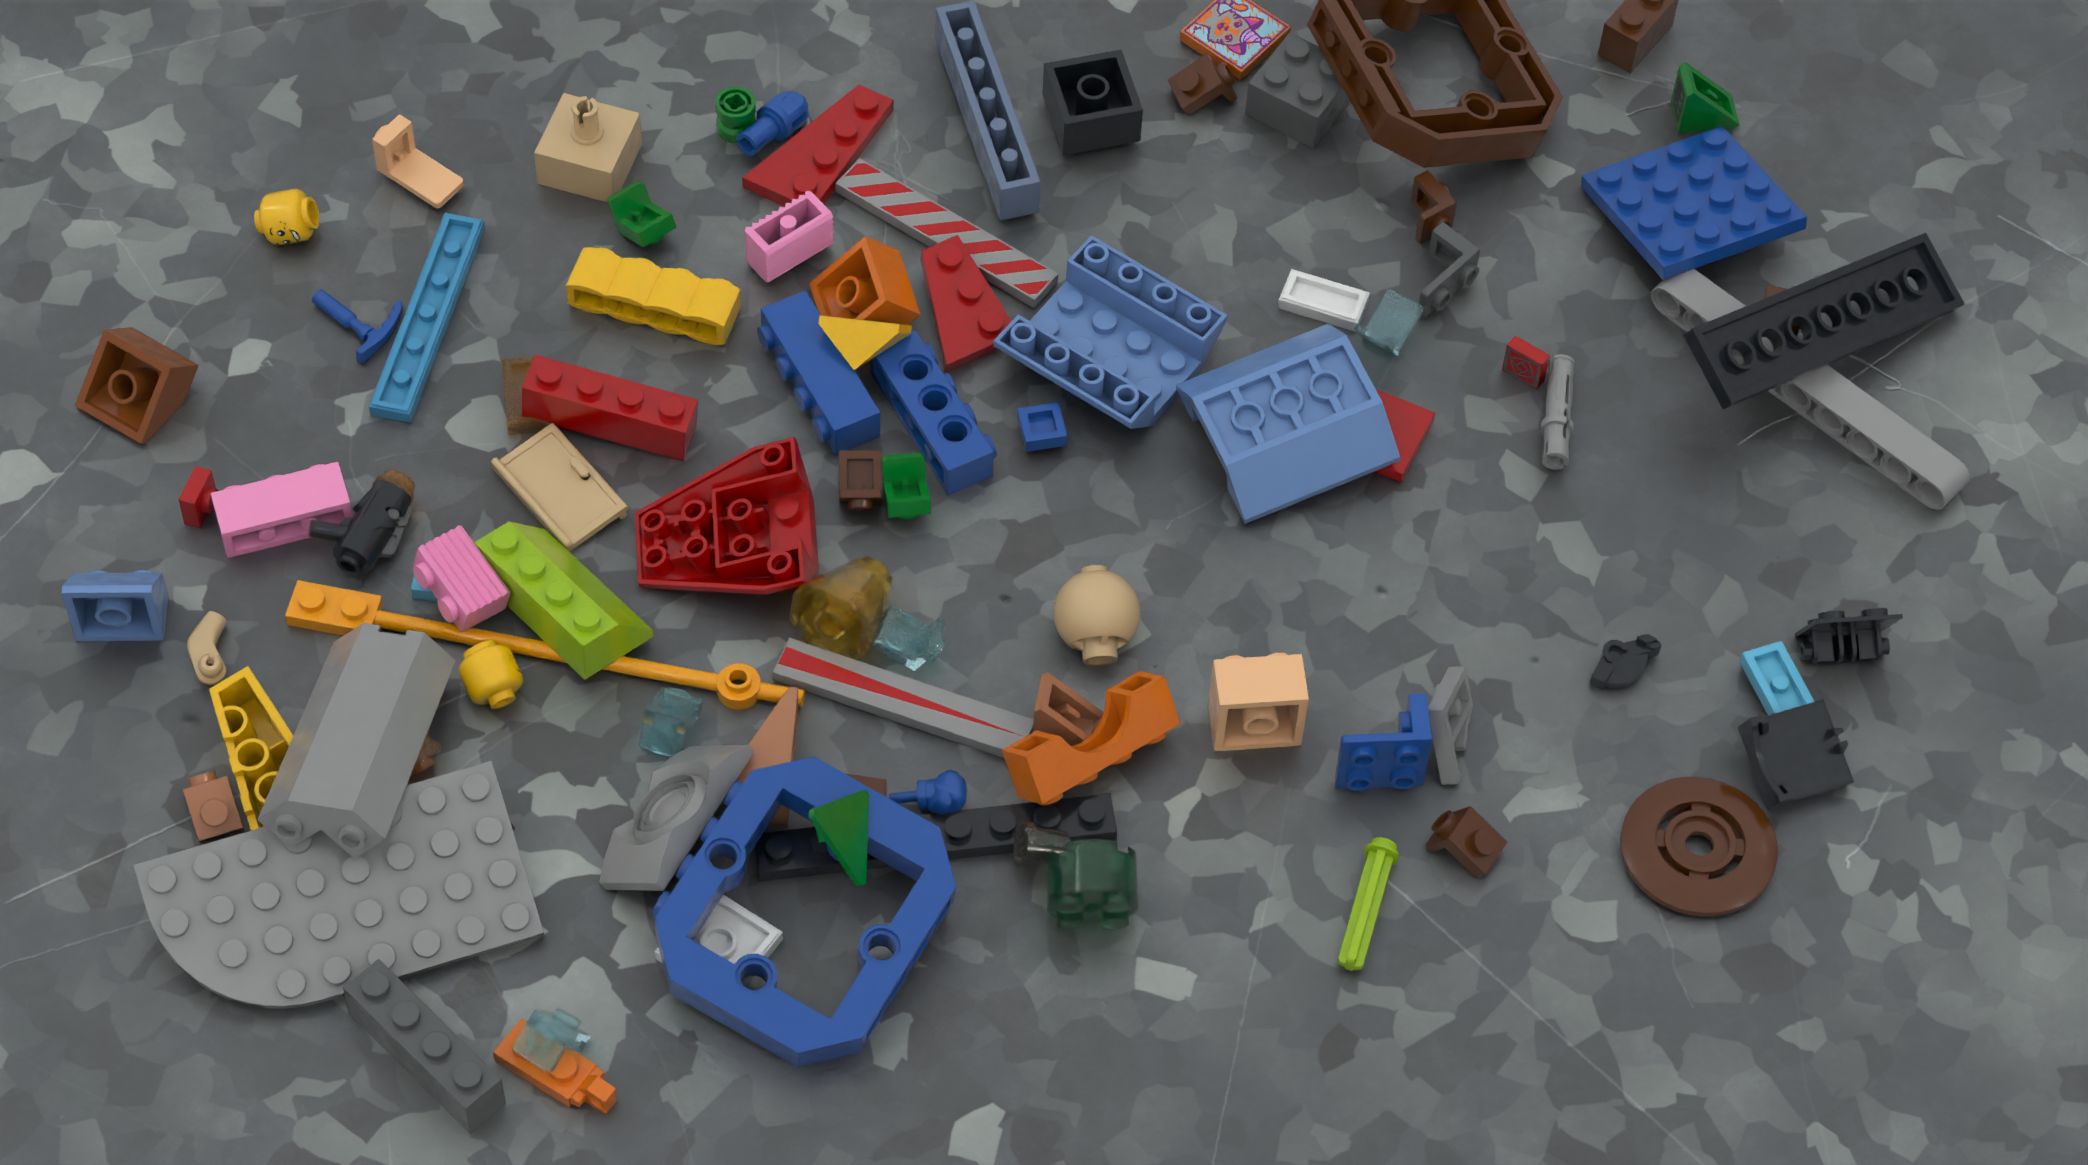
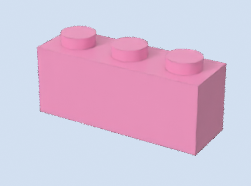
M338 462L326 465L318 464L305 470L285 475H273L265 480L241 486L232 485L211 493L227 558L311 538L308 533L312 519L340 524L345 518L353 517L350 500Z

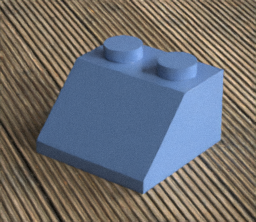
M97 570L90 573H73L62 585L61 594L75 641H164L169 596L162 572L153 573L147 570H138L133 573H108Z

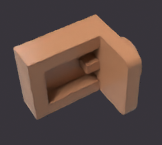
M215 770L188 778L191 787L182 789V793L186 800L198 841L243 828L227 776L217 778Z

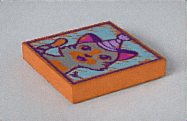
M1215 0L1180 31V41L1202 56L1208 54L1218 65L1224 62L1233 76L1241 81L1281 44L1291 32V26L1251 0Z

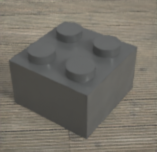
M1290 32L1248 83L1245 114L1314 149L1350 104V100L1320 47Z

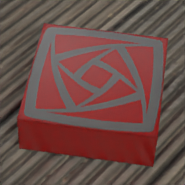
M1514 336L1507 344L1502 370L1537 390L1545 381L1550 355L1523 339Z

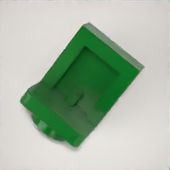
M640 181L630 184L607 199L618 233L642 247L659 242L665 234L677 228L673 215L651 202L645 184Z
M917 452L883 456L881 458L883 494L888 518L914 519L919 515L931 514V499L926 482L924 454Z

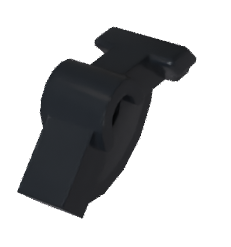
M1649 634L1637 636L1636 640L1625 643L1619 640L1608 641L1603 647L1600 661L1591 676L1590 684L1603 690L1605 686L1621 688L1635 683L1644 673L1648 657L1652 658L1659 655L1661 643L1657 638Z

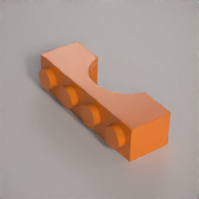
M1139 671L1106 690L1105 708L1101 721L1095 731L1081 743L1070 746L1061 736L1036 730L1001 751L1018 798L1035 802L1039 805H1049L1059 801L1063 797V792L1075 785L1086 784L1096 779L1098 772L1104 768L1129 760L1132 757V752L1140 747L1163 740L1167 735L1166 732L1181 723L1165 676Z

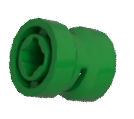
M739 86L728 87L718 93L715 101L717 132L725 141L737 143L739 141L736 139L737 135L756 121L755 97L748 89Z

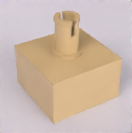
M563 93L534 152L537 184L607 202L608 197L621 190L642 146L640 113L600 103L593 98L589 100L587 96L577 97Z

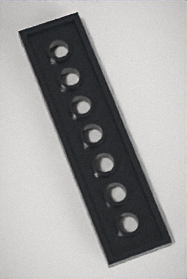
M1923 233L1694 327L1683 336L1720 406L1724 410L1951 313L1965 305L1927 233ZM1907 277H1911L1914 279V281L1917 284L1918 291L1914 290L1909 285ZM1879 289H1883L1888 294L1890 303L1882 299ZM1850 301H1855L1858 304L1861 315L1854 312ZM1821 313H1826L1830 317L1832 327L1824 323ZM1791 324L1799 327L1803 334V340L1793 333ZM1762 337L1770 340L1773 345V352L1765 348L1762 343ZM1732 349L1737 350L1742 355L1744 365L1734 359Z

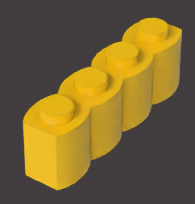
M585 247L582 249L566 284L567 303L579 310L594 314H608L626 323L647 324L664 333L687 335L694 340L711 345H725L741 308L740 289L728 280L721 278L701 279L684 268H660L648 259L621 258L613 251L602 247Z

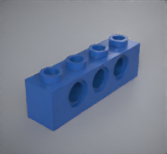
M913 330L910 335L870 360L871 375L919 451L924 454L925 461L947 495L993 477V458L997 456L995 445L988 434L982 435L971 406L968 403L962 404L957 396V388L949 373L943 374L939 368L936 353L930 343H923L916 330Z

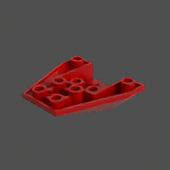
M795 437L755 446L635 512L638 584L641 588L766 595L807 585L819 571L814 498Z

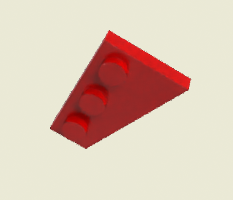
M958 235L922 250L920 260L929 302H931L936 322L935 330L937 339L940 341L943 355L942 363L946 373L997 350L993 346V341L1010 324L1011 319Z

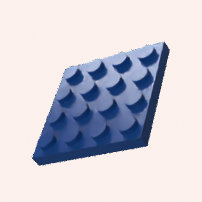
M1722 126L1583 174L1581 177V188L1663 280L1806 229L1807 216Z

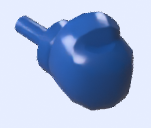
M947 770L939 774L937 778L917 781V790L889 794V799L898 804L918 802L920 811L929 810L932 813L945 815L946 813L961 810L967 798V785L965 779L958 772Z

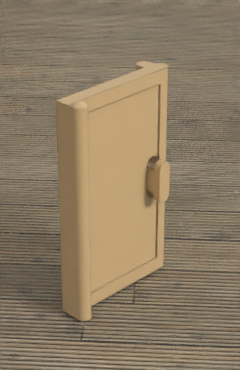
M554 423L542 429L500 460L497 457L491 460L492 468L544 528L569 552L618 517L622 520L627 516L626 511H628L629 506Z

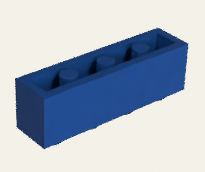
M803 291L761 308V326L757 328V333L763 348L766 351L771 349L774 353L776 366L781 378L784 381L790 380L792 383L794 396L799 408L803 412L808 410L813 418L812 425L817 438L822 443L826 441L834 455H837L839 450H849L880 437V411L855 370L852 369L818 324L820 313L808 293Z

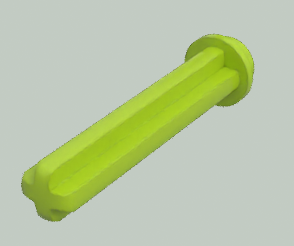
M1373 838L1371 843L1366 844L1363 854L1366 860L1337 958L1338 964L1345 967V970L1348 971L1361 970L1364 967L1391 868L1399 860L1397 845L1387 838Z

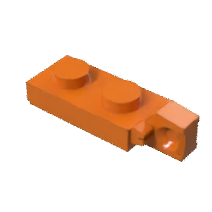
M522 1018L493 1052L494 1060L498 1064L569 1108L572 1104L580 1107L585 1101L607 1115L618 1100L615 1093L617 1091L616 1088L603 1080L605 1076L604 1071L598 1068L595 1063Z

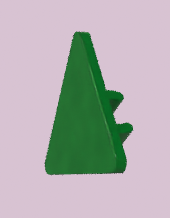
M861 790L812 808L808 813L809 819L815 826L819 843H827L856 886L865 885L867 875L869 794L866 790Z

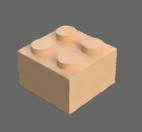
M1273 653L1268 656L1246 658L1233 655L1224 659L1213 660L1208 712L1214 752L1302 745L1309 702L1302 654Z

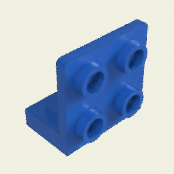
M1426 693L1408 695L1406 711L1399 712L1398 714L1399 733L1341 736L1335 773L1336 788L1362 791L1370 787L1392 786L1396 789H1408L1424 784L1432 743Z

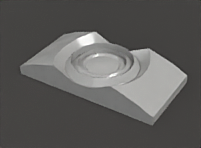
M749 745L690 746L674 754L655 769L651 775L648 793L639 803L634 813V818L613 830L601 870L599 883L605 890L664 891L754 754V750Z

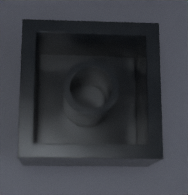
M1122 49L1044 63L1042 95L1062 155L1141 141L1143 109Z

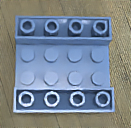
M1091 235L1067 261L1066 282L1030 321L1018 314L993 341V346L1130 429L1153 426L1179 397L1176 385L1196 377L1201 372L1227 321V314Z
M1329 323L1176 385V390L1192 421H1200L1227 474V490L1245 524L1400 461V454L1380 396L1347 335Z

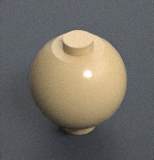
M1103 565L1085 566L1081 568V573L1067 580L1059 590L1053 608L1054 623L1063 641L1072 649L1082 651L1084 664L1091 666L1109 665L1118 661L1117 650L1127 645L1135 635L1140 622V603L1133 587L1123 577L1114 572L1107 571V567Z

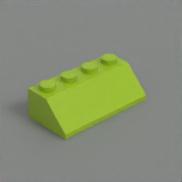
M508 521L474 542L511 592L507 606L584 680L654 637V631L547 530Z

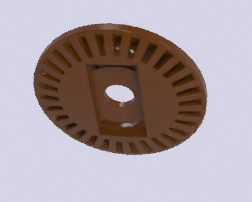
M1680 777L1654 785L1642 793L1631 805L1621 830L1620 847L1622 858L1633 881L1645 894L1662 906L1692 916L1709 917L1730 914L1751 904L1769 885L1778 859L1776 835L1764 811L1742 791L1724 782L1710 778ZM1685 810V812L1680 813L1670 821L1666 830L1657 829L1659 825L1677 812ZM1692 835L1705 836L1712 843L1713 850L1704 856L1695 855L1688 850L1686 840ZM1732 859L1739 864L1730 873L1719 878L1709 879V877L1724 872L1731 864Z

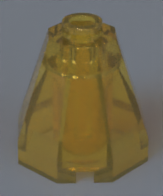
M869 556L855 559L803 583L793 594L789 619L795 628L799 624L802 625L806 631L802 637L805 643L849 658L857 655L856 659L864 658L874 646L893 578L882 562Z

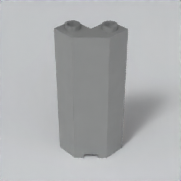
M362 623L334 641L257 820L289 847H294L320 830L353 857L361 855L384 841L456 660L425 632L407 630L405 635L381 632L380 625Z

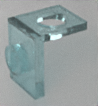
M1388 289L1367 327L1356 324L1354 330L1366 341L1398 357L1425 309L1420 304Z

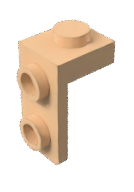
M399 114L388 125L382 126L376 132L374 138H372L377 170L433 207L441 208L463 188L464 182L462 177L415 147L412 122Z

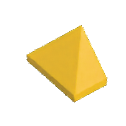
M819 315L818 322L853 370L910 335L912 325Z

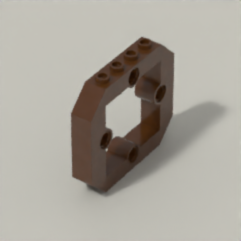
M1318 0L1307 23L1309 30L1372 141L1423 168L1531 158L1544 137L1563 98L1505 0ZM1454 13L1480 57V70L1486 77L1495 82L1506 102L1496 103L1486 93L1470 90L1460 97L1456 107L1415 111L1392 72L1397 57L1394 49L1385 41L1373 38L1363 20L1381 19L1391 29L1407 32L1416 26L1420 16Z

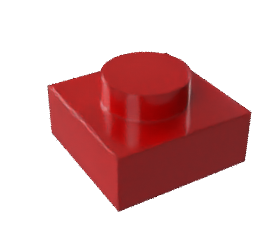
M195 466L178 499L183 521L186 525L201 528L207 514H212L215 511L211 493L219 490L215 487L212 470Z

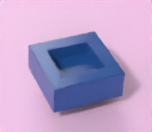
M1059 402L1017 408V420L1025 452L1067 446V432Z

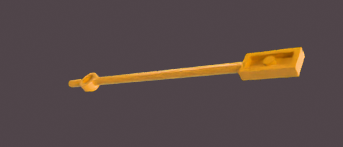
M297 580L285 614L288 626L344 636L362 623L380 625V628L404 633L407 630L425 632L430 638L473 646L484 641L495 640L496 644L508 646L512 653L566 663L546 642L472 627L461 632L455 624L382 611L384 605L380 595ZM622 656L602 669L717 691L720 702L733 710L750 708L758 700L778 703L789 688L761 682L758 672L753 667L742 663L731 664L717 674ZM736 680L745 681V683L741 685H736L732 682ZM798 689L799 707H802L805 690Z

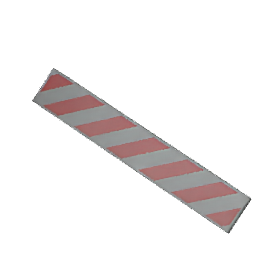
M861 158L835 183L836 193L928 247L958 235L986 281L1032 308H1035L1058 283L1057 272Z

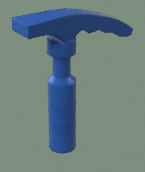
M323 289L318 290L312 297V303L345 328H352L357 332L358 338L365 342L356 350V359L361 365L387 342L397 327L403 310L402 301H397L393 305V311L388 315V319L381 323L382 327L374 329L369 324H362L358 321L356 314Z

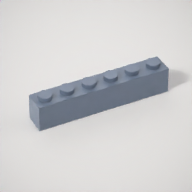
M975 1L937 7L935 40L999 220L1039 213L1041 182Z

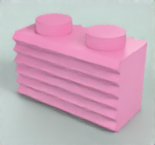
M805 191V195H799L798 199H792V203H786L785 207H779L778 211H772V215H766L765 219H759L758 223L752 222V227L745 228L746 262L766 283H769L834 243V231L832 229L834 228L832 224L834 223L832 219L834 216L832 212L811 191Z
M461 525L447 533H443L433 541H428L425 545L422 544L417 549L413 565V573L417 582L422 588H429L433 592L435 598H438L437 604L443 618L449 623L454 622L458 626L459 631L464 632L506 609L511 592Z

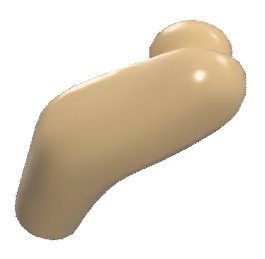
M208 611L187 640V650L196 676L201 683L206 685L218 684L226 675V666L216 649V644L227 624V620L219 613Z

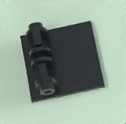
M1887 608L1866 609L1861 611V616L1845 617L1844 611L1819 613L1818 619L1808 620V625L1795 633V638L1806 637V642L1800 644L1801 659L1809 660L1811 664L1833 662L1834 658L1836 662H1842L1844 659V637L1846 655L1849 661H1855L1856 657L1858 660H1880L1882 655H1889L1890 652L1889 639L1887 637L1882 638L1881 632L1903 619V615H1888Z

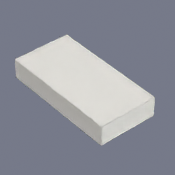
M1291 269L1280 295L1278 308L1356 332L1369 301L1370 292Z

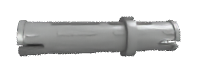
M1563 354L1554 355L1553 359H1549L1546 416L1541 421L1540 432L1544 437L1541 462L1545 467L1554 470L1563 469L1564 465L1567 466L1569 464V440L1574 434L1571 407L1575 361L1572 357Z

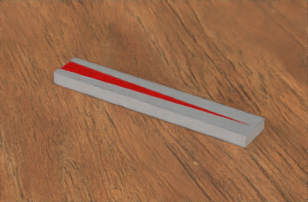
M789 638L773 670L774 681L798 687V689L805 690L806 692L1002 758L1004 756L1001 750L1033 732L1034 720L792 638Z

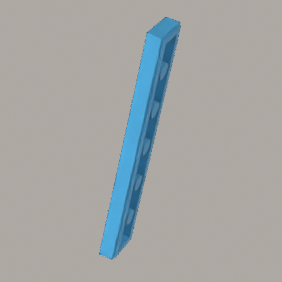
M444 213L369 404L370 415L407 423L412 422L485 231L484 220Z

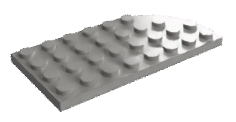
M492 761L407 785L386 839L357 857L347 853L322 830L294 847H289L266 827H262L133 865L152 927L171 959L195 979L198 984L228 1000L232 999L250 1005L261 1006L262 1008L288 1009L305 1007L345 996L343 987L378 959L399 979L544 936L542 923Z

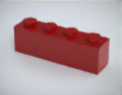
M536 354L522 385V417L547 424L554 423L558 427L680 461L685 460L697 428L698 399Z

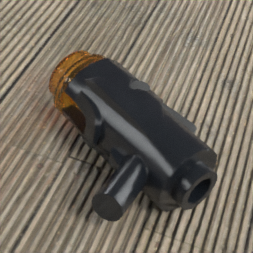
M386 470L383 475L376 477L372 488L352 508L355 512L352 518H345L340 524L312 519L308 535L309 537L337 542L333 548V555L337 559L336 564L344 572L351 575L367 574L371 572L379 557L390 558L394 555L413 509L411 503L414 500L415 484L408 476L399 471Z

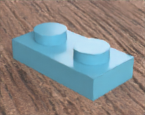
M1782 641L1742 653L1739 662L1768 716L1815 702Z

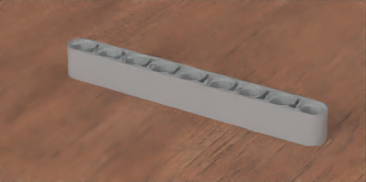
M1695 269L1664 279L1651 292V300L1656 309L1686 332L1694 327L1746 307ZM1762 337V343L1765 348L1773 352L1774 349L1770 340ZM1732 349L1734 359L1744 365L1742 355L1737 350ZM1829 365L1768 390L1775 397L1931 509H1942L1970 481L1967 467L1957 457Z

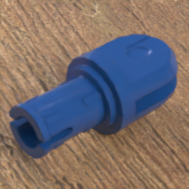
M786 91L777 94L760 107L756 114L757 120L755 123L736 137L739 140L737 145L740 150L748 156H754L772 140L781 142L787 139L808 119L809 111L806 98L798 92Z

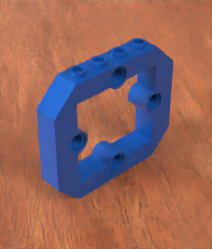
M815 756L751 770L743 783L736 781L730 789L724 802L728 807L721 818L713 817L705 827L700 839L704 844L696 856L689 854L682 862L676 878L680 880L672 893L664 891L653 908L655 936L669 992L676 998L796 1067L859 1053L864 1048L954 903L956 883L940 827ZM866 790L869 794L867 853L917 882L890 925H873L867 928L861 935L857 955L860 973L831 1019L777 989V969L774 963L766 956L747 954L733 964L695 942L694 939L723 894L737 888L742 883L746 871V859L781 805L810 820L808 815L810 809L852 793ZM826 843V848H827L829 854H830L835 860L838 861V859L836 858V856L834 855V853L831 851V849L829 848V846H828L827 843ZM725 856L732 859L735 864L728 869H718L711 862L715 858ZM876 946H883L888 948L893 955L886 960H878L872 957L869 951ZM749 976H758L766 984L761 989L750 990L742 984V981Z

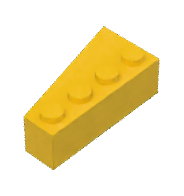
M249 666L211 687L209 691L221 733L227 746L232 771L238 784L243 809L250 829L255 830L265 827L257 819L293 738V734Z

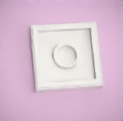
M723 895L694 941L735 964L741 957L747 954H760L768 958L782 942L783 932ZM659 948L654 951L655 959L662 963ZM753 976L745 978L742 984L745 986Z

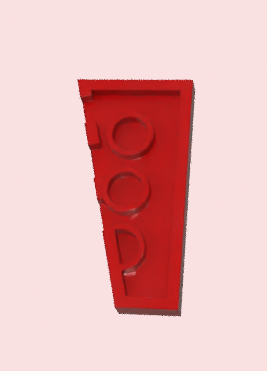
M857 85L742 177L743 188L784 207L786 203H792V199H798L799 195H805V191H811L825 204L836 189L835 183L856 162L893 112L894 100L864 86Z

